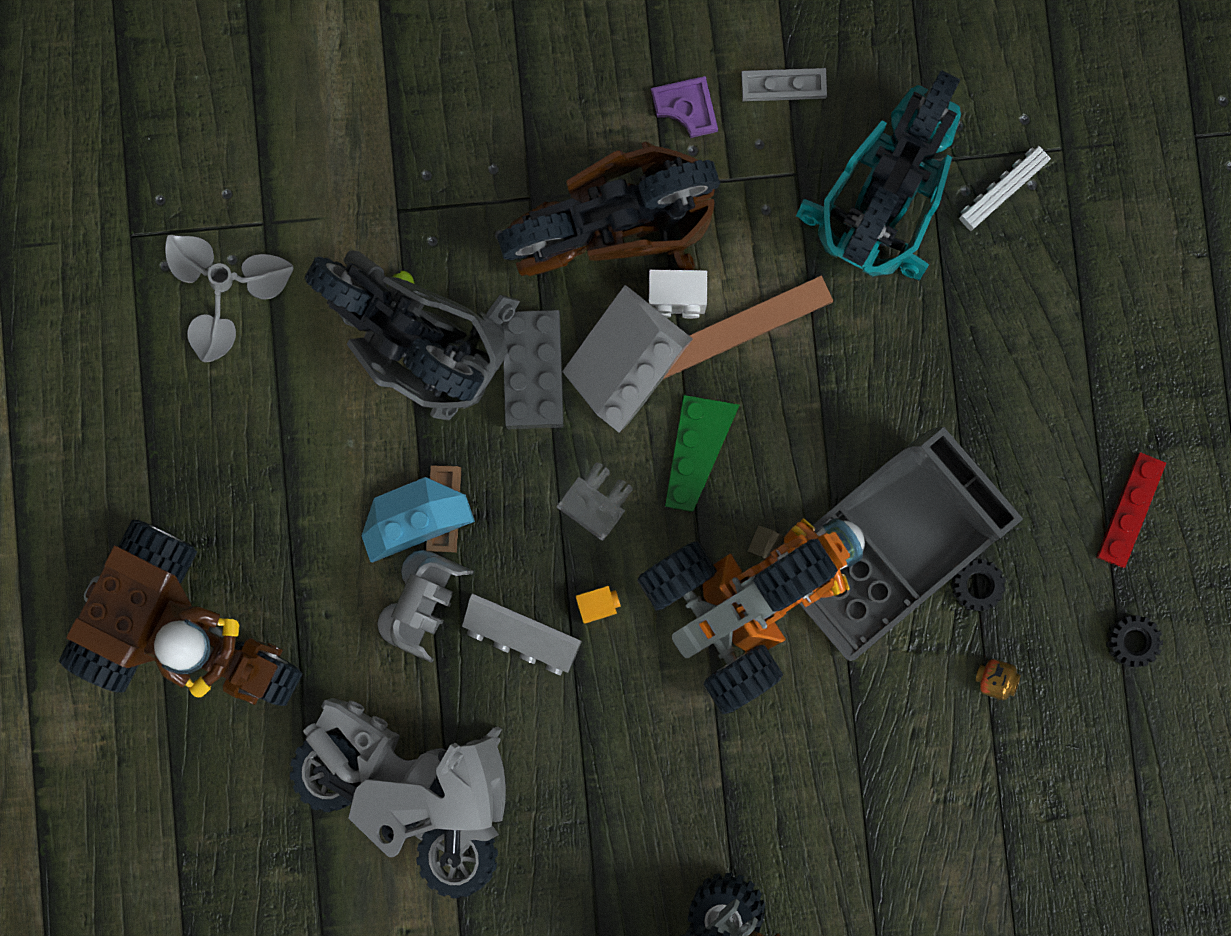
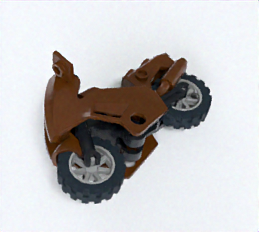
M647 141L642 143L643 149L624 153L621 150L615 151L566 181L571 199L563 202H543L512 221L511 225L502 231L503 233H499L497 239L503 258L508 260L523 259L516 263L521 276H533L567 266L568 262L573 260L575 256L581 255L585 251H587L589 260L594 261L667 252L668 255L675 256L679 270L695 269V263L690 253L686 254L684 249L699 241L711 222L715 202L714 199L709 198L714 195L715 189L720 185L714 162L710 160L702 162V160H697L686 154L654 146ZM639 167L642 168L643 174H646L640 178L641 182L639 185L626 183L625 179L607 183V181L632 172ZM678 223L681 237L680 240L672 241L670 229L674 228ZM658 230L660 233V241L656 242L638 240L625 243L623 239L638 238Z

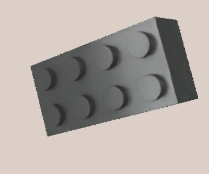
M560 311L515 312L512 319L503 322L507 348L504 359L507 429L564 427Z

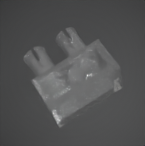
M596 462L584 480L580 477L577 478L557 508L603 541L625 512L621 505L629 494L632 493L633 488L628 484L621 493L620 490L626 482L619 479L607 497L598 491V488L607 476L610 475V471L605 467L598 476L597 473L603 465Z

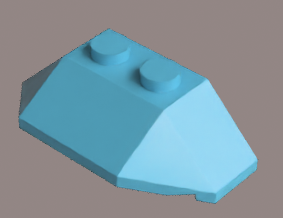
M424 477L375 497L362 533V539L369 560L373 563L475 521L465 494Z

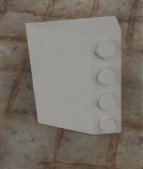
M625 285L562 372L593 411L616 431L621 432L631 422L693 339Z
M472 594L462 627L468 629L466 635L479 641L487 637L494 641L493 647L507 653L510 648L521 652L519 658L535 664L536 659L547 664L546 670L560 676L563 671L569 673L582 643L577 638L475 594Z

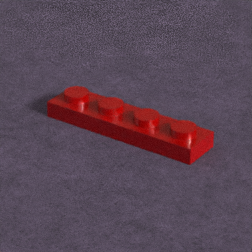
M1141 452L1137 453L1096 558L1120 568L1126 567L1166 462Z

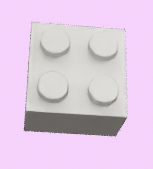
M650 270L648 303L666 318H670L671 314H682L683 318L689 319L699 318V314H705L707 306V271Z

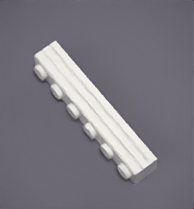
M1040 146L1036 149L1032 147L1025 154L1026 158L1023 161L1019 159L1012 165L1014 168L1012 171H1005L999 177L1001 180L997 184L993 182L986 189L988 192L984 196L980 194L973 200L975 202L973 206L970 207L968 205L961 211L962 215L959 219L970 231L1048 163L1051 158Z

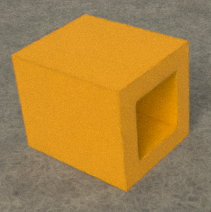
M609 586L576 596L584 624L617 614L615 608L621 607L616 590L610 592Z

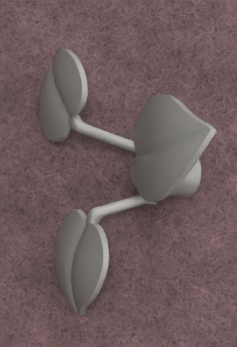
M168 235L165 253L172 274L177 279L187 283L195 282L201 273L205 276L208 275L210 286L215 290L214 318L206 314L200 315L190 323L188 328L189 343L200 361L211 362L221 358L231 349L235 342L236 329L234 323L228 319H220L221 292L230 289L233 280L241 283L247 282L249 293L256 298H274L282 292L294 268L290 262L273 255H254L243 262L242 272L245 277H240L235 272L231 273L229 267L225 264L217 263L212 265L214 253L207 241L194 236Z

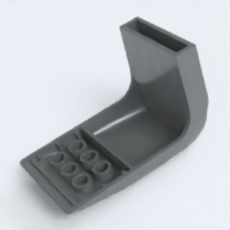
M945 427L932 428L900 451L813 525L815 527L814 532L817 533L823 527L836 521H850L863 532L865 546L862 554L857 559L841 569V574L846 575L849 590H845L836 596L821 597L806 608L802 602L799 604L847 660L853 661L992 543L1009 532L1023 518Z

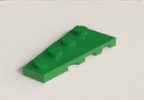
M684 395L665 508L689 512L694 511L740 406L739 404Z

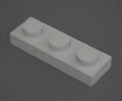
M826 68L742 71L741 73L742 101L826 99L827 97Z

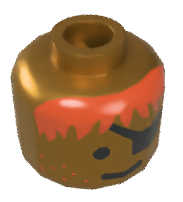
M991 659L987 662L986 666L980 665L976 681L980 682L982 694L999 700H1006L1009 696L1015 695L1021 675L1017 674L1015 665Z

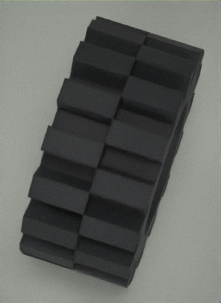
M1139 615L1119 618L1115 624L1110 626L1111 631L1107 632L1106 637L1109 638V642H1106V646L1110 647L1111 650L1109 654L1116 658V662L1124 664L1123 666L1144 667L1149 662H1154L1156 660L1155 656L1160 655L1162 651L1159 649L1160 645H1163V640H1160L1159 637L1162 633L1161 630L1156 629L1157 624L1150 622L1149 618ZM1131 630L1139 631L1145 639L1144 647L1136 653L1130 652L1124 644L1125 635Z

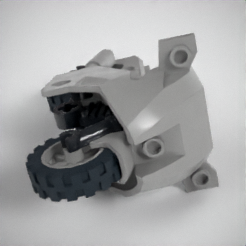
M336 698L324 700L321 705L324 710L316 724L313 723L304 729L303 732L307 739L295 751L297 755L295 758H292L290 765L293 766V771L290 772V778L294 780L295 784L293 789L295 793L299 792L301 801L305 804L309 803L311 805L310 808L314 810L322 809L323 812L337 811L351 805L349 819L388 857L397 856L406 839L416 836L422 840L417 847L419 856L416 857L417 866L420 865L421 871H419L422 879L425 878L428 883L426 885L430 889H436L438 891L437 894L441 896L450 895V898L467 897L483 888L493 877L492 873L497 867L495 858L498 856L497 848L494 849L493 843L495 842L494 837L499 834L492 826V822L502 821L505 808V775L501 756L497 748L501 740L498 735L502 729L497 726L487 735L483 736L481 740H468L463 746L454 743L449 746L448 750L436 748L420 755L418 759L403 760L394 753L400 735L387 728L388 723L377 716L369 717L363 713L364 707L355 701L346 702ZM319 756L323 763L316 759V757ZM319 778L318 783L323 784L322 788L317 784L316 779ZM328 789H331L336 793H330L328 792ZM381 827H382V835H383L384 839H385L386 841H388L389 843H385V842H383V841L381 840L380 835H379V831H380V828H381ZM439 849L444 852V854H442V856L440 857V860H439ZM464 861L476 862L472 873ZM446 865L451 867L449 874L443 869ZM457 866L463 872L464 878L454 877Z

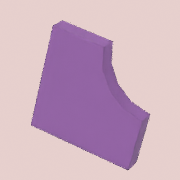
M705 76L651 88L657 118L669 117L679 121L687 129L690 138L718 132Z

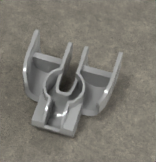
M425 550L416 551L409 555L403 562L401 570L402 579L406 584L397 603L390 604L379 615L377 624L382 638L410 654L430 663L433 662L434 658L429 656L423 647L419 646L425 631L434 634L439 624H442L444 621L431 615L437 602L448 607L451 606L450 600L453 592L445 589L451 574L455 576L472 575L474 571Z

